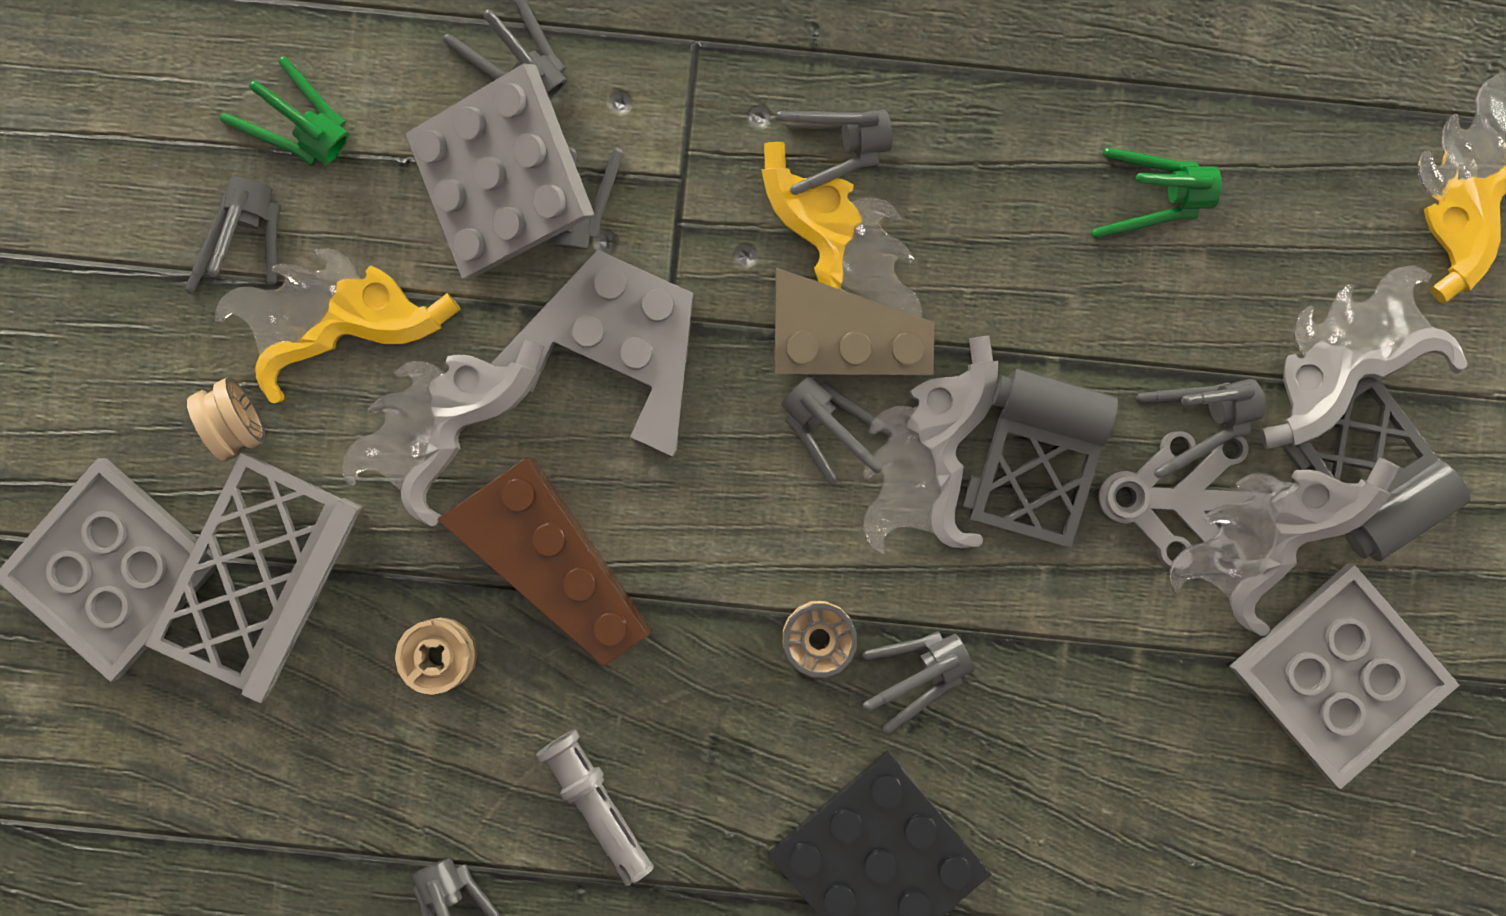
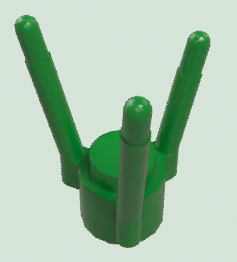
M282 56L278 60L280 66L319 112L318 115L312 110L302 115L258 81H251L249 88L295 124L292 135L298 139V143L227 113H222L220 120L241 132L298 156L310 166H313L317 161L326 166L333 162L347 144L350 133L343 128L346 120L335 113L290 60Z
M1104 149L1103 155L1106 158L1172 172L1171 174L1139 173L1136 176V181L1140 184L1168 186L1169 201L1171 203H1178V207L1098 227L1092 230L1091 235L1094 238H1101L1177 219H1197L1200 209H1214L1219 202L1222 184L1218 167L1198 166L1197 161H1176L1127 150Z

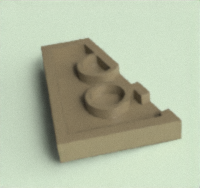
M777 267L775 268V374L934 375L935 322Z

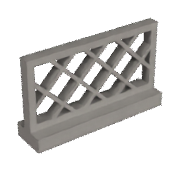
M240 453L145 646L242 689L241 695L262 703L271 693L363 506L346 498L341 499L246 453ZM248 469L267 477L275 499L246 508L239 486ZM279 483L296 492L283 496ZM305 495L324 504L315 525L295 531L285 501ZM234 499L238 511L225 515ZM277 504L287 534L259 543L249 513ZM240 517L250 547L223 555L215 534L222 522ZM311 532L302 550L298 536ZM290 540L297 562L292 572L272 578L262 549ZM210 547L214 559L202 562ZM253 552L263 582L235 590L225 561ZM216 565L227 594L199 603L192 580L198 570ZM287 580L280 596H278L274 584ZM266 587L273 610L267 620L248 626L238 597ZM186 595L189 607L178 610ZM229 600L239 629L212 638L202 609ZM189 613L193 614L202 642L184 648L164 638L174 618ZM263 628L255 644L251 632ZM242 635L249 658L242 672L239 673L221 664L215 644ZM205 648L208 658L195 653V651Z

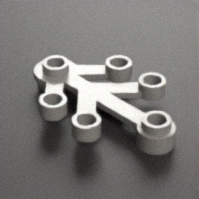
M1184 431L1171 432L1165 435L1161 441L1160 450L1136 473L1119 471L1111 474L1103 481L1098 494L1099 505L1103 513L1115 522H1134L1157 547L1158 559L1164 565L1170 567L1185 566L1191 560L1193 550L1190 542L1184 537L1174 536L1152 509H1172L1209 549L1208 555L1212 564L1218 568L1228 570L1235 569L1243 563L1245 549L1238 540L1228 538L1204 511L1263 513L1272 522L1271 516L1274 507L1270 500L1277 492L1294 484L1291 482L1274 483L1267 487L1264 492L1204 490L1230 465L1239 464L1247 457L1249 451L1248 443L1243 436L1231 439L1238 447V452L1234 458L1229 459L1224 455L1222 444L1213 449L1212 453L1174 488H1152L1161 479L1154 475V471L1177 457L1170 450V444L1174 438L1179 437L1185 442V451L1196 446L1194 438ZM1122 487L1128 488L1132 493V501L1126 507L1120 506L1116 501V493ZM1176 541L1182 547V555L1178 560L1171 561L1167 556L1166 550L1170 543ZM1228 543L1234 549V557L1230 562L1224 563L1219 557V550L1224 544Z

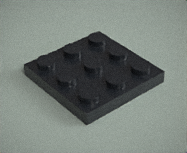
M888 750L768 851V856L819 916H944L992 875L989 869Z

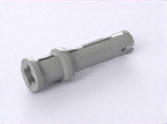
M573 729L552 741L535 756L539 762L547 763L562 787L559 793L562 799L567 800L568 803L574 802L603 850L616 867L625 886H629L650 873L654 865L640 847L631 829L603 787V771L600 767H593L577 742L580 737L576 729Z

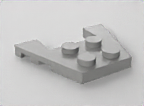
M597 250L491 364L495 366H509L510 362L516 363L524 339H528L545 346L536 371L540 372L530 389L532 393L555 344L652 387L630 437L674 457L678 447V432L694 294Z

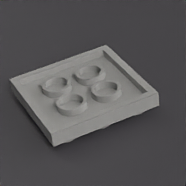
M521 64L405 133L462 279L475 278L595 215L538 69L534 64Z
M97 458L1 566L0 585L106 679L113 682L119 680L148 648L145 644L198 539L107 458ZM209 548L202 562L214 559ZM216 565L196 572L192 580L195 593L216 571ZM186 595L184 596L178 610L182 609L188 602Z
M1346 564L1271 629L1267 636H1263L1229 666L1329 783L1339 790L1460 686L1353 564Z

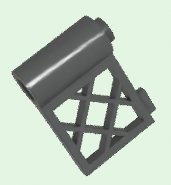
M1014 368L1010 377L1001 375L998 380L992 403L993 406L1000 407L997 426L982 476L980 478L971 475L962 505L971 508L970 520L1072 548L1102 448L1107 442L1115 422L1118 398L1117 396ZM1007 433L1027 437L1038 456L1010 470L1001 454ZM1038 441L1055 445V447L1043 452ZM1067 449L1086 454L1080 475L1061 485L1048 459ZM998 463H1000L1005 474L994 479ZM1042 463L1055 488L1028 502L1015 477ZM1008 481L1023 505L1004 516L984 511L990 491ZM1076 487L1075 492H1074V496H1073V499H1072V502H1071V501L1069 500V498H1068L1066 492H1067L1068 490H1070V489ZM1059 495L1068 510L1062 533L1041 527L1033 512V509ZM1027 513L1033 524L1015 519Z
M1366 377L1357 384L1345 414L1334 425V427H1339L1334 455L1315 451L1309 442L1293 449L1291 444L1282 446L1298 470H1305L1309 467L1310 470L1320 471L1339 481L1343 465L1370 470L1371 473L1378 459L1383 458L1386 436L1405 440L1418 457L1404 468H1399L1388 488L1392 495L1377 513L1362 526L1345 534L1351 548L1363 559L1370 556L1374 560L1381 562L1471 501L1469 490L1462 478L1447 463L1438 459L1383 383L1371 377ZM1366 390L1369 391L1381 407L1378 426L1350 421L1354 398ZM1389 420L1396 429L1388 428ZM1349 429L1376 434L1372 462L1344 457ZM1324 462L1333 463L1332 472L1328 469Z

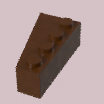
M525 458L437 519L601 665L606 666L652 632L643 615L535 459Z

